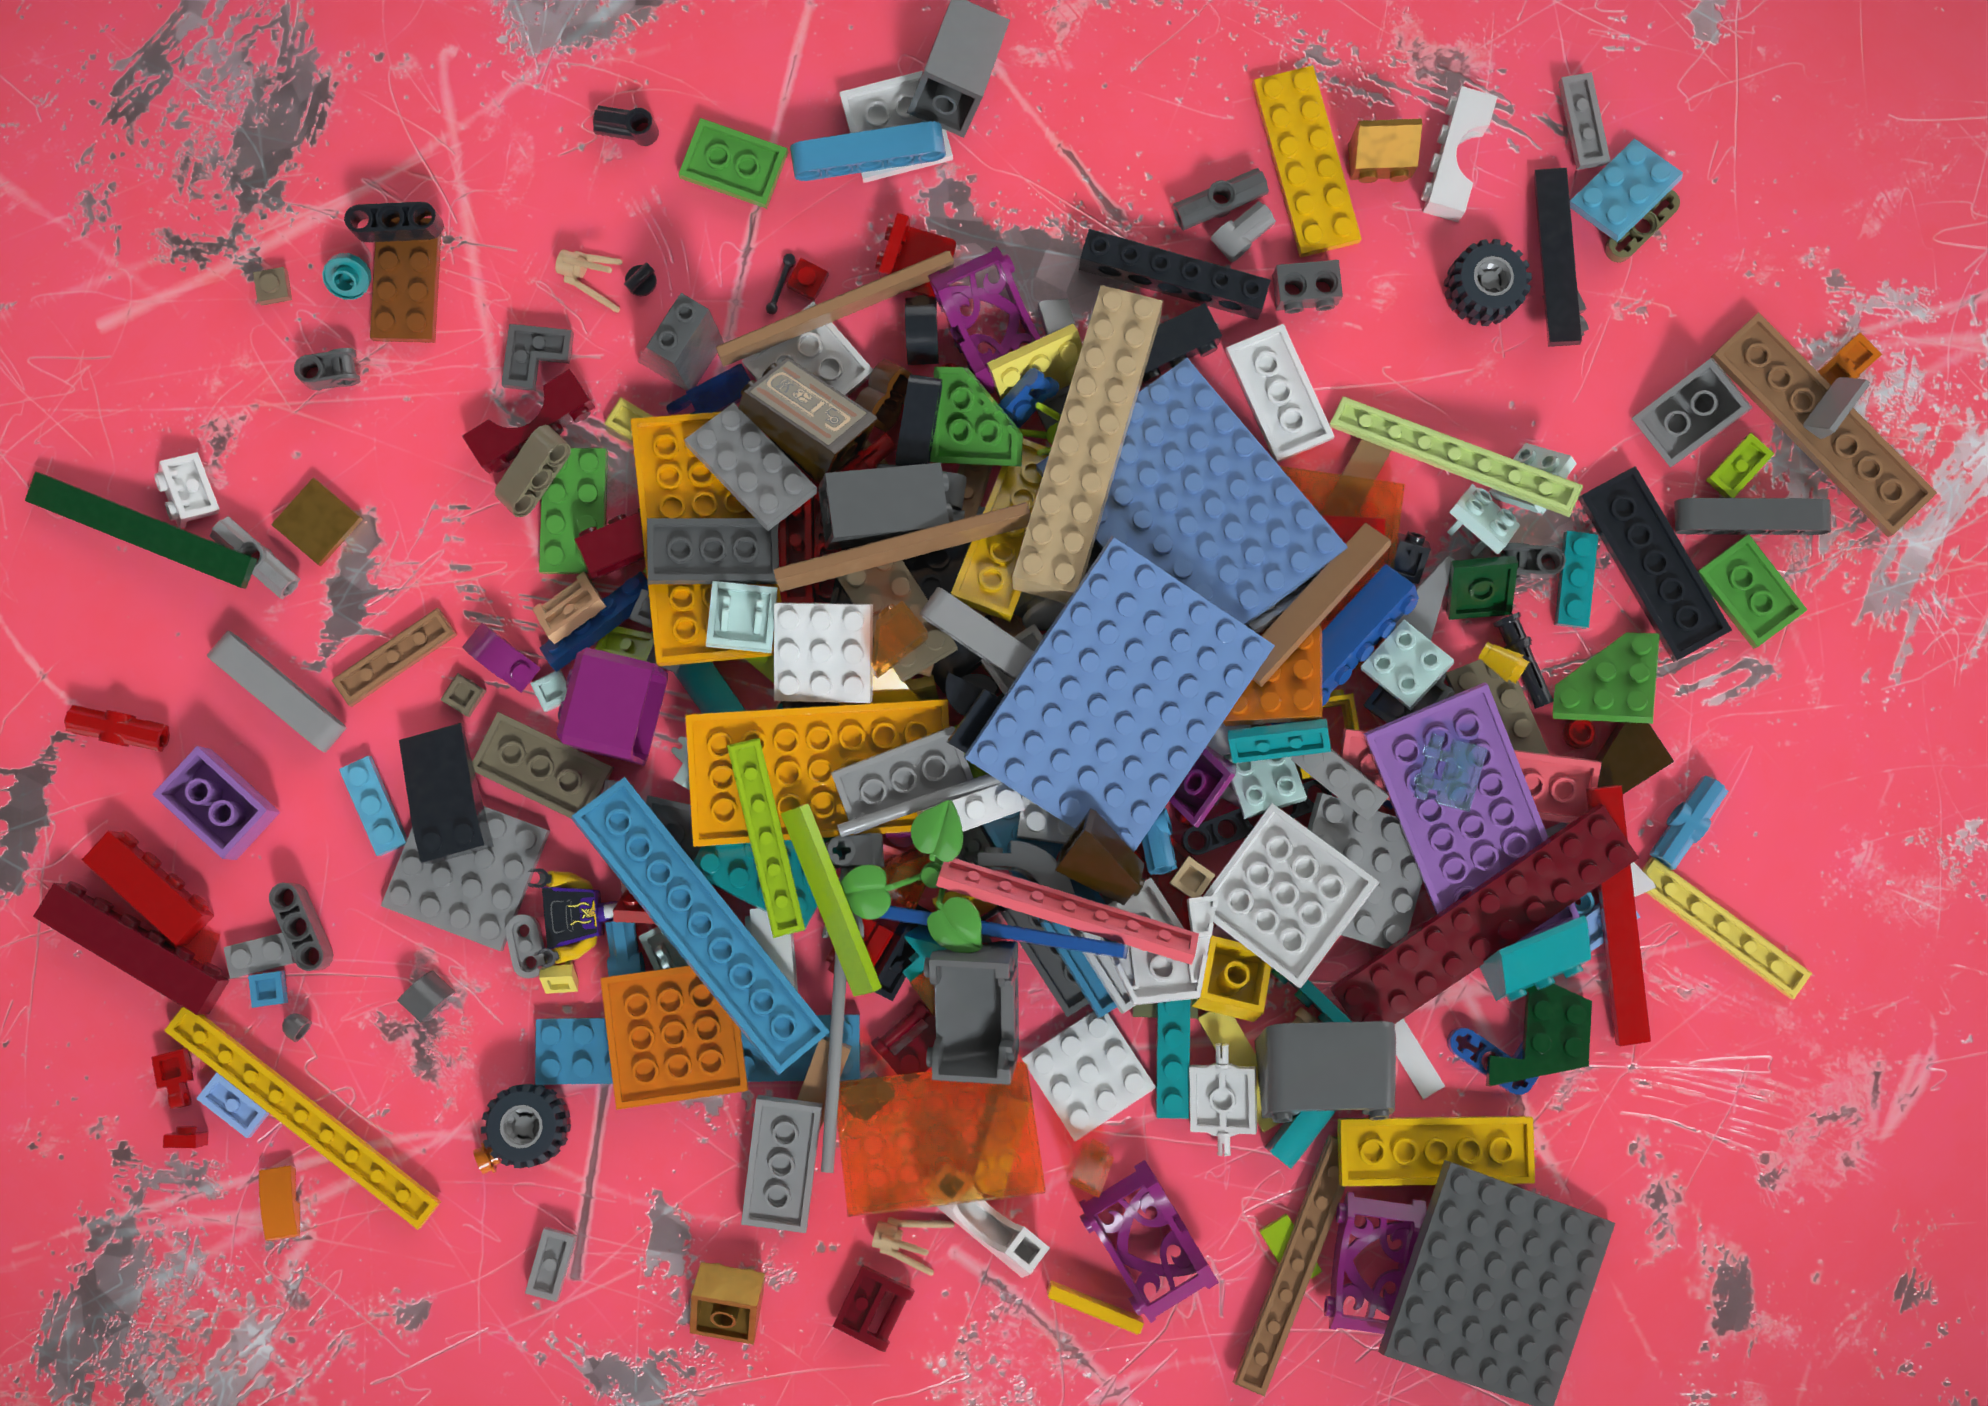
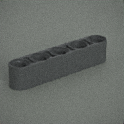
M1684 498L1674 501L1676 534L1822 535L1832 532L1829 499Z

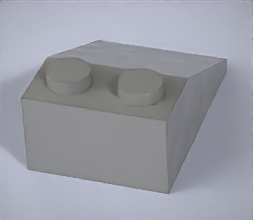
M1710 358L1631 419L1671 468L1753 409V407L1715 359Z

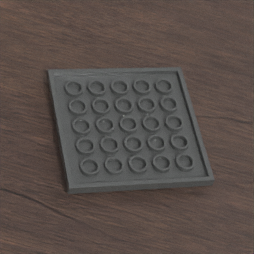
M1444 1160L1378 1352L1398 1361L1532 1406H1554L1615 1223Z

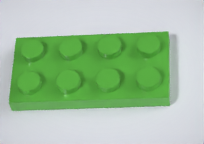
M571 448L569 458L541 497L539 572L541 574H581L583 571L588 574L574 539L578 538V534L587 528L596 527L599 529L606 526L608 450L606 448Z

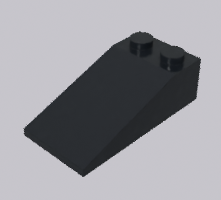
M463 723L399 740L412 829L421 863L434 864L494 847Z

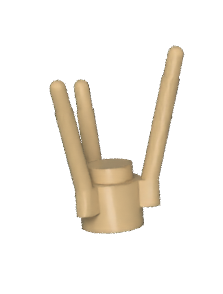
M561 250L556 260L555 270L558 274L564 275V282L574 285L604 306L618 313L620 308L577 280V278H583L587 268L611 273V267L598 263L621 265L623 261L617 258L585 254L579 251Z
M889 1217L887 1223L878 1221L872 1247L879 1248L880 1253L890 1255L932 1276L934 1275L933 1269L897 1251L899 1248L924 1256H927L929 1253L927 1249L902 1241L903 1231L898 1230V1227L953 1228L955 1223L942 1220H899Z

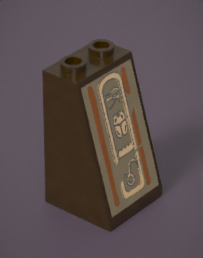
M788 357L778 365L772 363L758 381H749L741 390L742 398L738 407L818 484H820L825 473L838 472L858 455V451L863 450L878 419L874 414Z

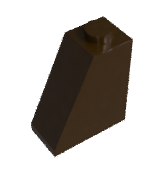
M1617 723L1595 758L1596 761L1601 762L1597 787L1622 785V793L1624 794L1674 762L1649 723Z
M1090 808L1062 846L1055 871L1122 905H1125L1132 895L1137 896L1145 882V879L1142 878L1144 863L1097 811Z

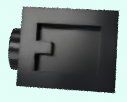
M1410 531L1406 535L1398 533L1396 538L1397 546L1390 567L1410 582L1419 584L1431 551L1429 542L1425 540V536Z

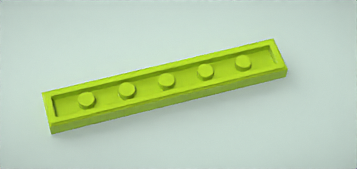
M760 738L727 745L773 938L803 931L805 926Z
M809 804L781 813L853 996L868 994L881 989L880 981Z

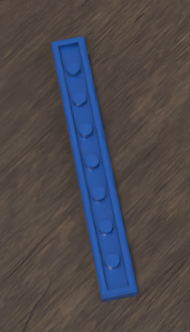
M890 906L888 911L879 918L928 926V917L933 912ZM981 921V935L1127 959L1128 947L1124 944Z

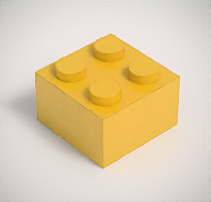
M1211 936L1200 998L1192 999L1191 1007L1255 1022L1264 1013L1271 966L1240 942Z

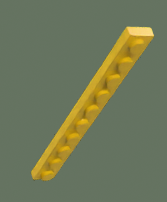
M182 1007L164 1030L417 1230L422 1228L442 1202L204 1015H196Z

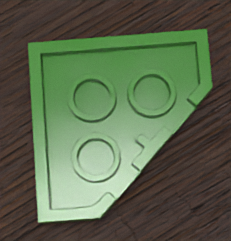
M934 367V378L942 379L943 382L930 462L1022 466V432L969 368Z
M1626 632L1555 685L1553 719L1653 724L1660 642L1659 633Z

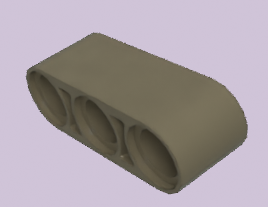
M549 425L538 427L530 435L495 488L496 498L515 517L528 515L535 508L571 454L570 445Z

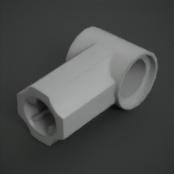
M1258 201L1234 222L1230 220L1222 225L1210 239L1232 263L1251 247L1253 241L1275 225L1276 220L1271 210L1265 204Z

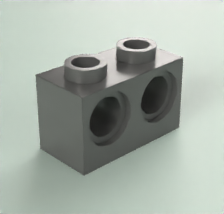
M1339 260L1276 265L1272 274L1276 311L1285 310V313L1294 314L1302 312L1304 308L1316 307L1317 311H1327L1335 308L1343 297ZM1316 283H1327L1330 291L1321 292L1316 287ZM1289 284L1295 285L1300 293L1291 295L1285 290V286Z

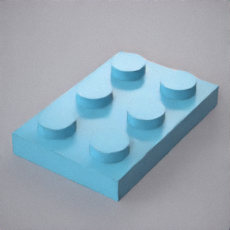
M1634 138L1570 200V208L1618 242L1682 180L1683 172Z

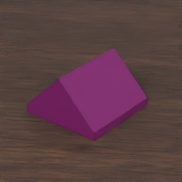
M1206 746L1169 802L1193 826L1198 828L1236 775L1237 766Z

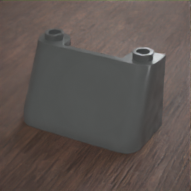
M1017 941L982 944V949L971 953H959L948 949L937 950L931 953L930 958H925L924 977L930 978V984L935 985L936 1040L933 1048L928 1047L926 1057L927 1067H932V1080L1011 1084L1019 1055Z
M1393 1022L1274 1024L1267 1026L1256 1038L1255 1051L1262 1118H1272L1275 1123H1285L1292 1121V1116L1297 1115L1300 1111L1362 1110L1363 1114L1369 1115L1370 1120H1385L1390 1118L1389 1115L1395 1111L1396 1032Z

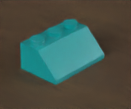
M1585 915L1498 950L1485 960L1484 964L1479 968L1495 1000L1498 1001L1507 997L1508 1001L1512 1002L1527 995L1525 989L1535 985L1537 990L1554 984V977L1564 974L1567 979L1584 971L1582 965L1591 960L1588 921Z

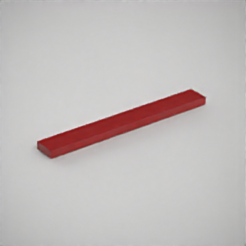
M1622 785L1586 789L1588 810L1599 803L1602 804L1628 841ZM1630 864L1597 887L1615 1043L1618 1046L1651 1042Z

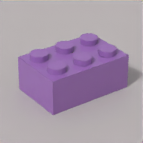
M196 746L152 794L222 859L237 860L280 814V811L217 753L210 748Z

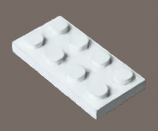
M1284 324L1226 347L1227 357L1276 463L1333 440L1335 436Z

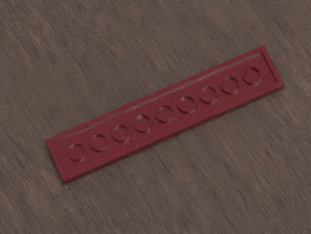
M1599 803L1331 986L1330 990L1353 1022L1388 1021L1396 1024L1483 965L1484 961L1498 950L1514 944L1639 859V857L1606 808Z

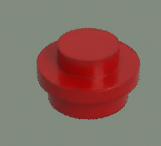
M1568 720L1563 727V739L1567 745L1574 749L1586 748L1595 739V728L1588 720Z

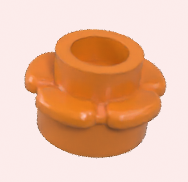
M481 1143V1147L473 1150L476 1163L482 1174L490 1171L495 1173L497 1171V1164L501 1163V1159H494L490 1155L493 1151L492 1148H486L484 1143Z

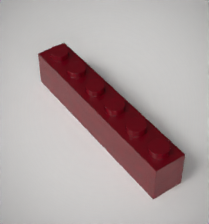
M69 881L68 884L53 883L33 915L34 918L196 1015L210 1014L230 981L221 975L222 970L209 962L200 963L194 959L195 953L182 946L175 948L167 943L168 938L164 934L152 929L150 931L145 930L139 926L141 921L129 914H118L112 910L114 908L112 903L99 897L93 899L85 894L87 889L73 881Z

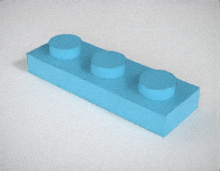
M366 756L340 768L341 776L376 856L385 855L404 846L408 838L373 758Z

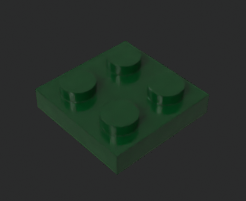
M1504 556L1451 561L1446 607L1448 619L1512 615L1518 568L1516 557Z

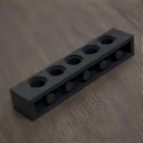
M1092 229L1088 230L1079 264V270L1198 304L1206 303L1209 307L1255 320L1259 319L1271 281L1267 278Z

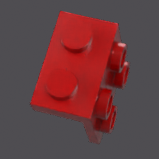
M897 213L895 221H889L884 239L888 243L885 252L880 250L875 269L879 270V277L882 278L945 251H950L952 257H954L957 247L956 241L945 236L910 227L909 216ZM930 281L908 290L927 297H935Z

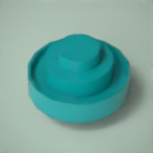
M339 253L332 256L326 262L322 272L323 282L327 289L336 297L344 300H354L362 297L367 292L372 279L371 271L367 264L358 256L350 253Z

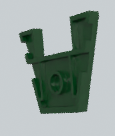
M1556 984L1537 990L1535 985L1525 989L1527 995L1525 998L1522 1059L1488 1056L1486 1086L1491 1087L1588 1067L1592 1001Z

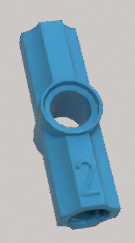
M1702 776L1686 801L1680 803L1670 814L1666 822L1668 827L1649 854L1669 869H1676L1692 844L1697 843L1708 831L1711 825V820L1709 819L1729 792L1725 786L1716 779Z
M1166 807L1141 841L1150 875L1166 874L1177 868L1170 835L1173 833Z
M606 922L610 954L607 959L608 975L616 976L645 972L644 958L638 948L636 923Z

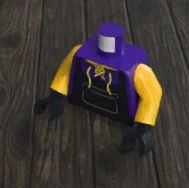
M541 868L530 869L528 872H537L540 876L537 884H527L532 888H542L547 948L541 949L534 954V956L544 954L547 957V963L537 968L544 970L553 966L554 963L559 964L579 959L596 945L597 937L604 935L603 922L613 921V909L618 901L601 903L600 890H593L590 881L571 872H546Z

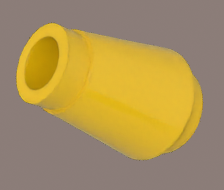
M1489 642L1484 646L1478 657L1504 681L1508 682L1510 680L1515 684L1529 664V661L1523 659L1524 655Z

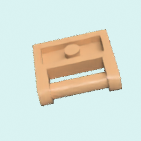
M584 571L576 577L577 580L545 604L539 603L532 608L547 637L554 644L570 635L572 631L607 607L596 590L594 583Z

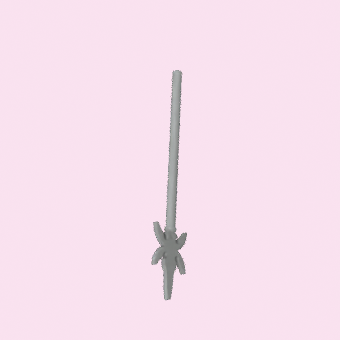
M986 774L841 823L837 827L840 836L844 837L1002 782L990 774Z
M841 868L840 883L853 868ZM852 912L860 934L864 938L862 919ZM824 925L822 938H829L828 931ZM836 951L821 1172L834 1173L846 995V976Z

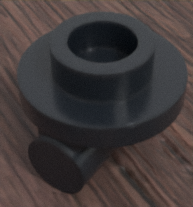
M647 262L643 265H636L627 272L624 285L635 296H647L653 292L657 284L655 271Z

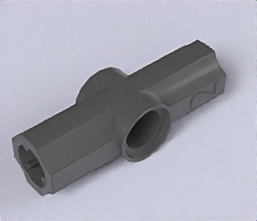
M1255 168L1230 180L1216 181L1209 189L1174 203L1172 209L1179 227L1184 231L1214 217H1225L1231 210L1268 195L1267 180L1263 172L1259 168ZM1215 195H1223L1228 202L1219 204L1215 202L1213 197Z

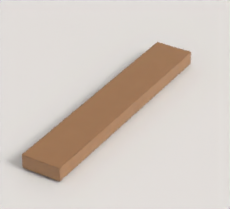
M1367 523L1358 530L1347 542L1348 548L1324 567L1262 635L1263 638L1275 646L1253 677V681L1261 687L1387 551L1392 545L1389 538Z

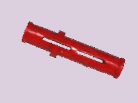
M884 433L866 450L863 451L861 449L858 451V456L839 472L876 469V465L896 450L897 446ZM817 490V494H815L814 497H815V498L818 500V502H819V496H818V490Z

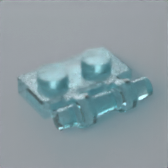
M1431 733L1429 744L1425 745L1422 755L1425 758L1420 774L1416 773L1414 784L1417 785L1413 797L1426 800L1429 788L1438 790L1435 799L1437 804L1470 812L1488 749L1484 746L1453 739L1450 751L1442 750L1444 736ZM1438 760L1446 762L1441 779L1433 778Z

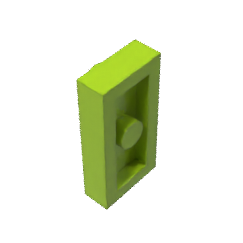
M1750 433L1705 481L1724 498H1735L1770 460L1774 453Z
M617 626L598 641L595 649L647 662L648 655L654 644L653 633Z

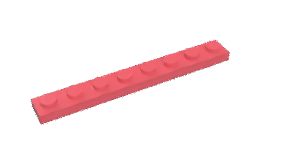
M956 858L950 862H943L936 886L1176 961L1192 965L1196 954L1199 933Z

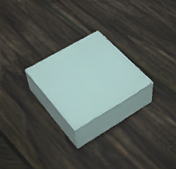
M561 670L558 672L554 671L530 683L544 712L560 706L561 702L565 700L568 688H566V679Z

